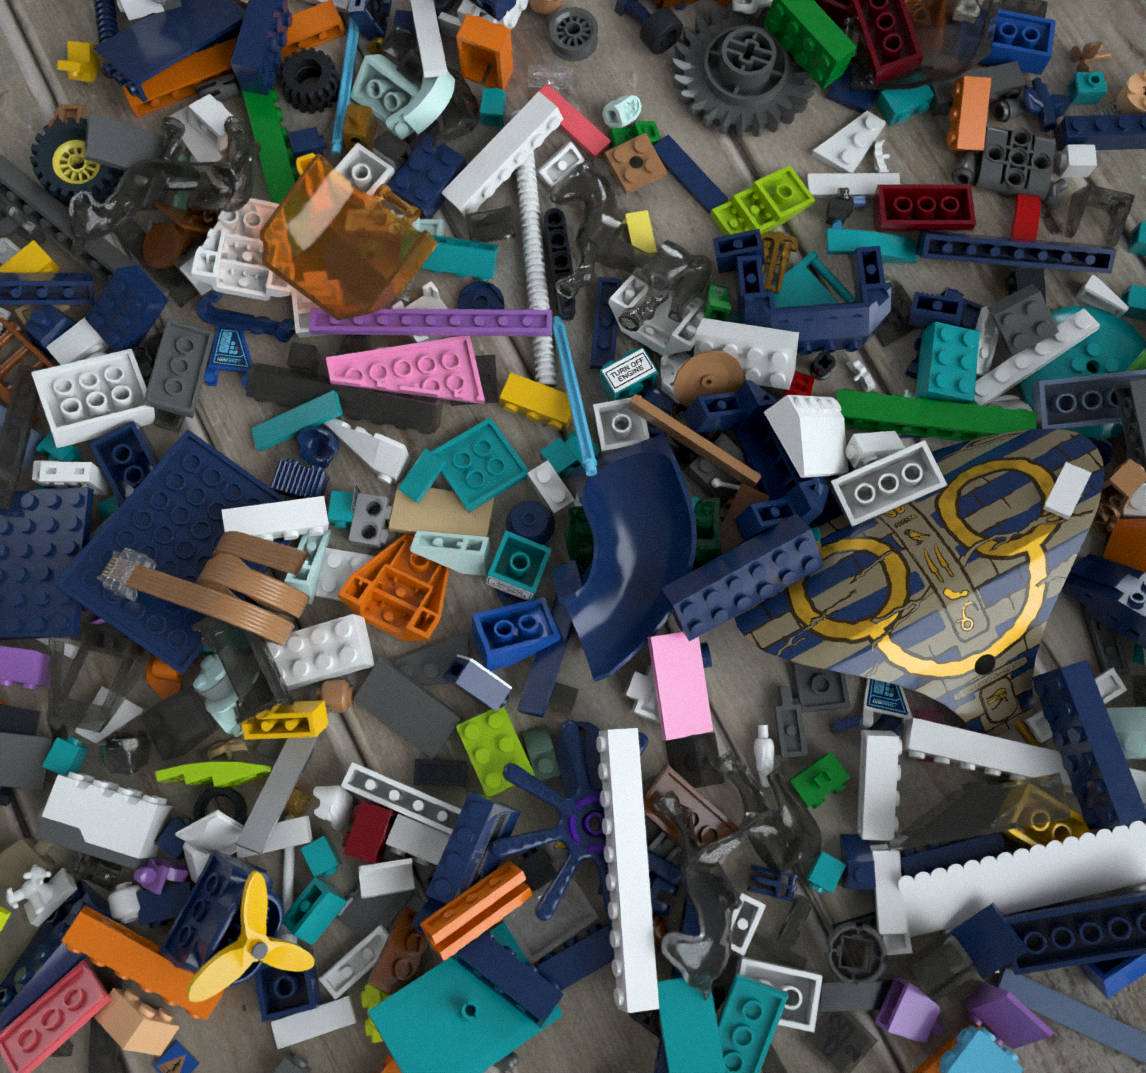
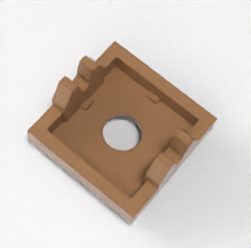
M646 133L614 147L604 154L610 166L612 178L615 177L616 186H621L625 195L655 182L667 174ZM635 156L641 158L643 165L637 169L632 168L629 164V160Z

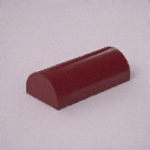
M878 184L873 204L874 227L876 231H972L976 225L971 184Z

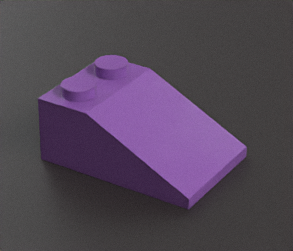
M981 982L962 1005L969 1012L967 1017L973 1023L980 1027L983 1025L996 1037L994 1042L1000 1047L1004 1044L1015 1049L1049 1038L1054 1033L1009 991L985 982Z

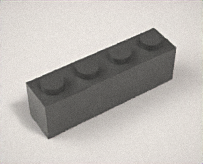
M1009 62L930 80L928 86L934 93L930 103V111L932 117L949 115L950 109L953 106L952 86L956 79L963 76L991 78L988 106L1001 99H1016L1026 85L1018 62Z

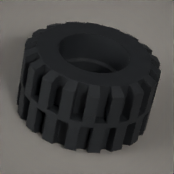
M302 48L300 52L293 51L291 53L292 56H287L284 59L285 63H281V71L279 72L280 83L289 104H292L294 109H300L302 113L309 111L310 114H315V111L318 110L321 113L324 112V108H331L333 106L332 102L338 100L337 95L339 94L340 87L338 73L331 57L328 54L325 55L324 51L319 50L316 52L315 48H310L309 50ZM311 77H317V78H319V79H318L315 83H313V84H310V85H303V84H301L304 80H306V79H308V78H311Z

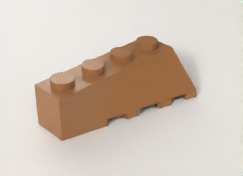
M1131 459L1122 463L1103 477L1100 503L1091 527L1105 540L1110 535L1133 493L1146 481L1144 468Z

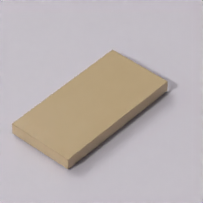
M398 483L388 527L389 531L413 535L416 534V531L488 537L494 498L468 513L453 491L429 488L421 502L417 503L398 489L401 483Z

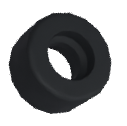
M659 9L643 24L640 30V39L653 54L664 53L680 38L683 32V24L671 9Z

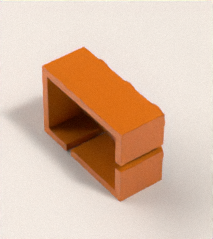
M467 13L456 36L462 78L481 84L490 64H492L493 66L484 84L489 88L505 90L514 71L511 29L503 24H496L485 20L481 16H473Z

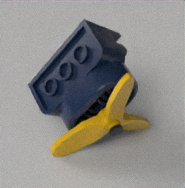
M213 850L159 950L174 967L196 973L186 989L187 998L193 1002L204 1001L227 986H235L246 982L259 971L263 963L288 971H305L314 966L313 956L305 949L292 942L277 939L284 922V907L281 899L271 891L273 881L266 874L267 870L217 850Z

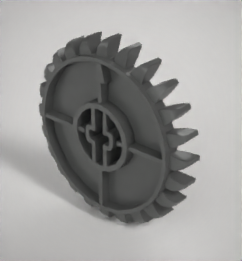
M729 1L726 19L722 20L719 11L714 5L710 13V26L698 14L695 20L696 34L686 26L683 32L685 44L679 41L676 42L675 54L678 58L673 57L672 70L676 73L673 75L674 87L680 90L678 98L683 104L691 103L689 114L692 117L701 115L703 117L702 125L708 128L714 124L719 127L718 132L725 135L728 130L735 131V135L738 138H743L745 132H751L753 136L761 137L763 129L766 128L770 132L775 133L779 131L781 122L791 124L795 121L796 113H802L807 108L809 101L806 99L814 95L817 85H810L814 83L811 76L803 67L798 65L794 57L782 47L781 43L764 26V21L770 7L763 8L758 18H753V14L743 13L742 17H738L737 11L732 9L733 1Z

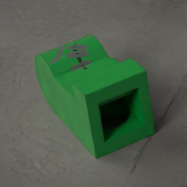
M712 283L708 284L704 297L703 318L719 321L727 320L731 311L728 287ZM711 312L717 313L720 318L711 317Z

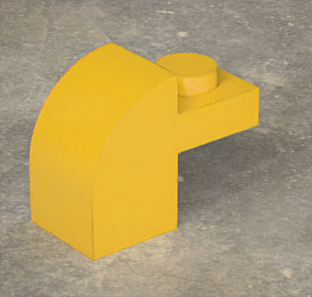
M67 41L68 60H57L58 70L67 71L68 79L94 81L97 76L99 62L92 48L98 44Z

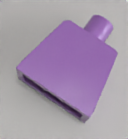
M895 976L875 1024L890 1033L922 1043L927 1041L930 1034L938 1037L944 1031V1022L937 1019L940 1007L913 984Z

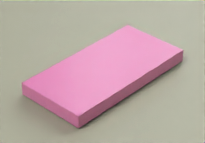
M682 631L647 637L663 740L712 732L713 727L699 637L689 642Z

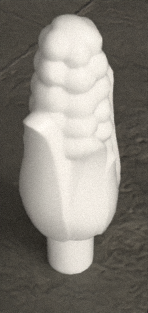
M758 725V738L754 742L756 770L759 774L761 786L768 787L772 781L774 743L768 737V725Z

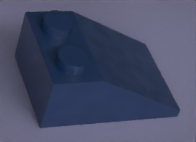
M134 421L89 444L121 505L159 462L143 428Z

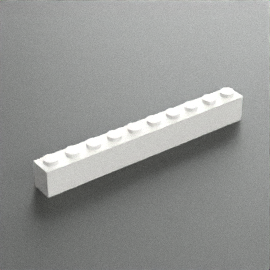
M917 718L905 720L902 751L909 752V757L924 759L925 756L934 758V762L938 764L950 765V762L958 763L960 769L975 771V768L983 769L986 775L1000 777V774L1010 776L1009 780L1025 783L1026 780L1035 781L1034 786L1051 789L1052 785L1060 787V792L1074 794L1059 751ZM1130 768L1146 809V772Z
M638 728L599 731L596 746L598 752H600L601 763L598 767V774L603 786V791L600 793V802L602 807H604L605 818L602 820V830L606 835L607 846L604 848V858L608 863L609 872L606 876V886L610 891L611 902L608 904V914L610 919H612L613 929L610 932V943L614 948L615 958L612 960V971L616 977L617 987L614 989V1000L618 1009L627 1013L659 1009Z

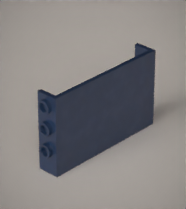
M181 0L182 7L152 13L93 47L92 50L108 77L112 76L119 86L126 87L133 97L137 96L145 102L148 99L141 86L143 82L235 27H241L246 10L241 8L237 2L231 0Z

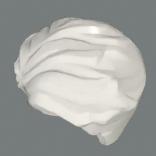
M339 785L316 786L313 790V795L320 800V806L314 809V814L320 819H327L336 830L344 828L353 813L352 795Z

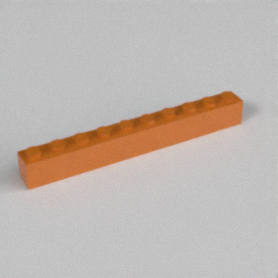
M332 0L321 2L316 6L298 11L292 15V26L288 27L286 33L287 44L281 51L282 60L287 56L291 57L293 51L300 52L302 48L309 50L346 35L342 20ZM238 36L215 44L200 52H195L143 82L141 86L148 99L145 102L137 96L133 97L126 87L122 86L129 105L137 118L198 94L199 92L194 88L195 85L228 73H232L236 79L237 77L230 63Z

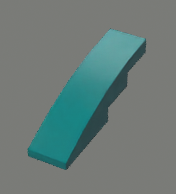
M827 229L826 255H848V259H851L857 247L880 246L882 263L915 264L917 262L916 245L913 239L861 230Z

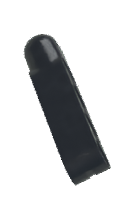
M551 208L544 214V231L558 315L562 320L569 321L575 317L576 300L575 279L564 213L560 209ZM557 221L559 224L552 225L550 222ZM555 242L562 243L561 246H555L553 244ZM559 263H563L566 266L563 268H559L556 265ZM564 284V285H568L569 288H568V289H561V288H559V286H561V285Z

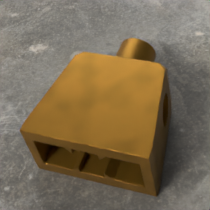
M350 104L347 107L343 128V138L347 154L358 143L357 138L361 141L360 145L372 152L377 119L372 108L369 106Z

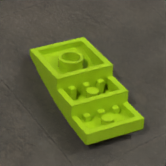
M789 165L754 181L752 187L733 195L729 202L712 209L709 215L724 236L760 229V233L764 234L771 232L814 204L816 200Z
M202 762L155 771L157 782L174 784L185 780L186 784L197 786L213 782L214 787L231 788L270 775L273 767L243 762Z

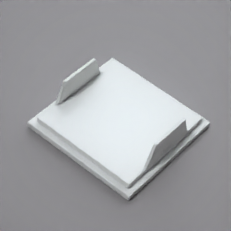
M216 810L176 832L175 835L190 844L210 852L217 850L231 855L239 849L236 841L244 826Z

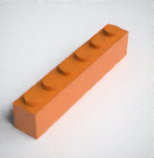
M86 905L79 912L61 940L66 943L65 946L74 953L82 952L88 955L94 964L101 967L105 965L115 970L114 973L124 980L129 978L139 983L138 986L145 992H156L163 996L162 999L167 1004L172 1006L178 1004L187 1009V1014L196 1019L203 1018L207 1020L225 992V989L204 1001H190L186 996V989L196 973L174 967L159 951L161 946Z

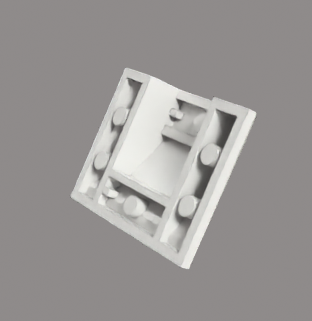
M640 265L610 297L608 303L621 331L661 355L690 351L694 347L695 333L704 312V301L643 265ZM711 312L710 316L717 318L718 314Z

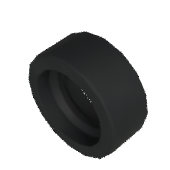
M214 787L208 789L199 796L194 805L193 817L196 822L206 816V807L213 798L224 796L234 803L236 811L233 820L242 825L246 820L247 806L245 799L232 788Z

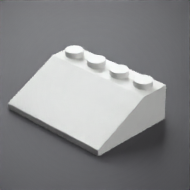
M132 349L31 372L56 448L105 436L132 421L140 426L156 423L154 408L143 405L147 388Z
M786 395L764 412L801 478L846 475L849 473L848 458L845 453L844 417L840 412V404L832 397Z

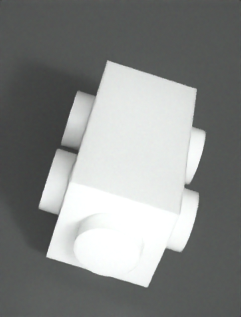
M896 431L858 433L852 435L846 446L845 453L853 468L860 469L905 449V446Z

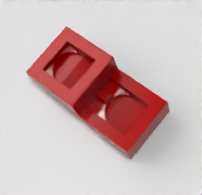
M1017 194L1014 203V219L1011 223V238L1036 240L1041 197Z

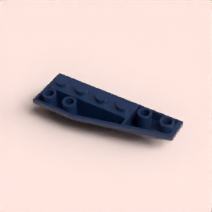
M82 879L76 884L78 889L42 923L1 983L0 1031L10 1025L87 957L82 952L74 953L66 948V943L61 941L85 905L114 920L109 903Z

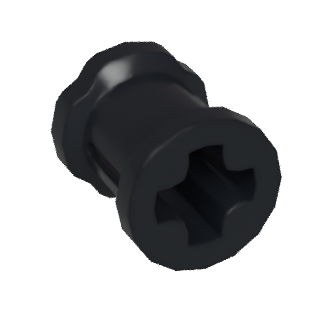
M828 352L819 353L810 366L811 376L820 381L827 379L831 374V370L835 367V358Z

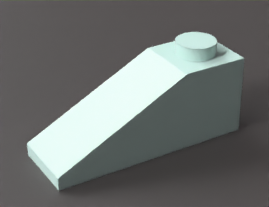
M330 529L324 531V534L320 536L303 534L297 549L306 551L309 555L298 575L288 573L285 579L286 584L304 592L310 597L308 604H312L315 597L325 548L328 547L331 534Z
M416 531L410 547L411 552L462 574L487 576L492 559L489 537Z

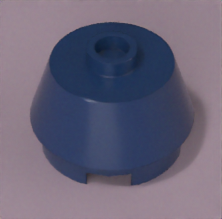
M524 501L517 504L510 510L506 519V531L541 545L551 538L555 528L552 513L544 504L537 501Z

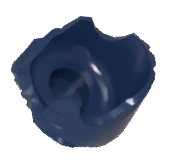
M308 427L305 430H301L300 434L297 435L296 441L300 447V457L309 465H316L324 469L328 468L339 450V439L331 430L322 427Z

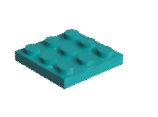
M491 417L431 451L446 462L440 473L468 513L527 479V473L530 472Z

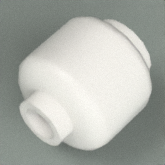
M131 881L115 886L116 891L112 892L108 897L112 918L120 921L121 924L139 920L140 905L136 892L144 891V889L139 885L133 886Z

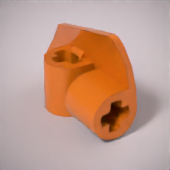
M144 649L147 683L164 702L179 695L184 675H180Z

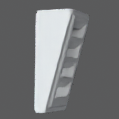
M1093 274L1083 283L1075 296L1089 306L1108 311L1117 318H1120L1129 309L1114 292Z

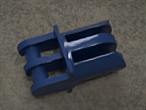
M751 864V870L775 876L773 880L750 875L749 880L771 885L772 891L747 885L746 891L795 902L793 895L794 890L797 891L798 888L795 887L796 879L800 877L799 875ZM783 875L789 876L787 885L781 883ZM780 887L787 888L785 896L779 895Z

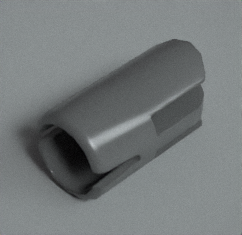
M232 73L194 86L195 90L199 92L197 94L199 99L211 94L217 101L223 102L241 95L237 81Z

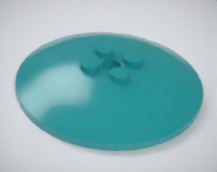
M1071 306L1054 310L1050 313L1056 326L1084 308L1100 324V327L1093 334L1017 384L1025 403L1034 412L1031 382L1125 372L1146 348L1145 340L1126 321L1102 309L1087 306ZM1087 364H1092L1096 368L1095 374L1087 370ZM1122 422L1060 429L1077 432L1086 438L1093 437L1104 440L1124 435Z

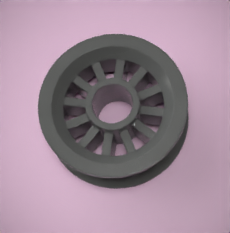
M569 7L557 12L549 24V44L552 51L559 58L567 61H580L589 57L595 51L598 43V24L595 17L587 10L578 7Z

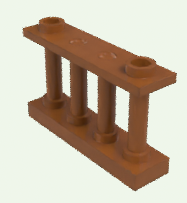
M1 317L0 322L7 330L0 336V350L15 336L23 345L0 365V397L25 421L34 426L40 421L34 414L35 408L41 403L38 392L28 401L24 400L22 402L17 397L21 395L19 392L33 380L31 372L55 366L21 335L24 330L16 322L12 321L9 323ZM32 351L40 360L13 385L9 384L6 387L2 383L3 377Z

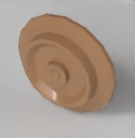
M716 350L701 352L688 359L678 369L674 379V393L679 402L688 408L697 396L737 392L743 384V369L738 360L727 352Z

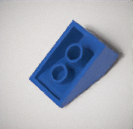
M544 597L472 614L471 632L483 665L489 671L511 666L561 639Z

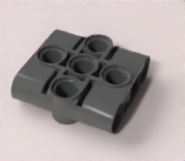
M986 126L984 150L979 151L974 187L997 191L1004 198H1013L1017 194L1038 196L1041 197V200H1044L1050 187L1056 139L1032 135L1026 128H1016L1014 131Z

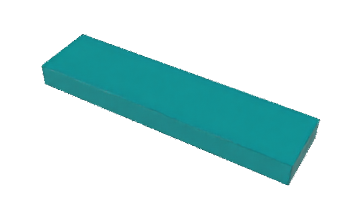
M332 390L251 428L256 450L262 452L297 436L305 428L317 427L343 415L338 393Z

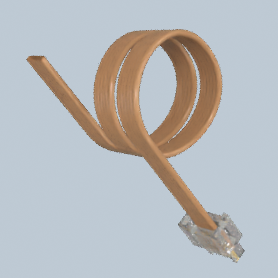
M227 531L222 535L212 553V559H209L196 580V584L154 570L157 565L155 561L143 553L124 548L122 553L113 551L112 554L114 555L106 565L101 576L96 578L103 583V587L120 597L135 601L138 597L137 590L228 622L251 635L280 646H284L285 642H287L289 635L295 627L294 623L241 600L228 588L244 593L260 605L292 618H300L302 611H304L310 600V597L304 592L263 573L252 570L240 559L243 558L298 575L309 555L308 552L238 531Z

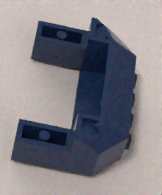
M880 246L857 247L850 260L855 298L853 302L775 308L774 291L765 292L761 255L737 257L734 266V277L740 324L799 332L797 353L801 356L819 351L834 353L837 350L845 349L847 352L860 350L881 327L891 311V282L885 283Z
M746 380L737 392L697 396L683 413L691 430L696 433L732 429L751 469L761 476L758 483L763 493L769 495L766 502L750 504L735 519L745 542L796 513L809 525L822 513L829 491V486L824 476L800 477L764 414L767 409L779 400L751 380Z

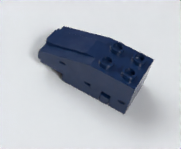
M1090 553L1076 561L1062 587V592L1087 606L1084 613L1146 649V572Z

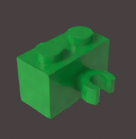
M829 752L786 781V783L804 808L812 806L815 809L826 801L824 796L831 791L836 794L847 786L845 782L851 777L833 752Z

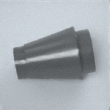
M1024 98L1001 99L993 107L994 118L1001 122H1007L1027 112Z
M966 151L953 169L951 175L955 184H970L974 180L977 159L975 152Z

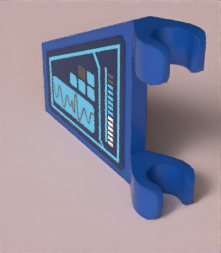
M222 326L217 327L209 365L204 374V380L207 381V385L216 386L219 370L244 373L242 385L245 390L253 391L255 389L256 372L243 331Z

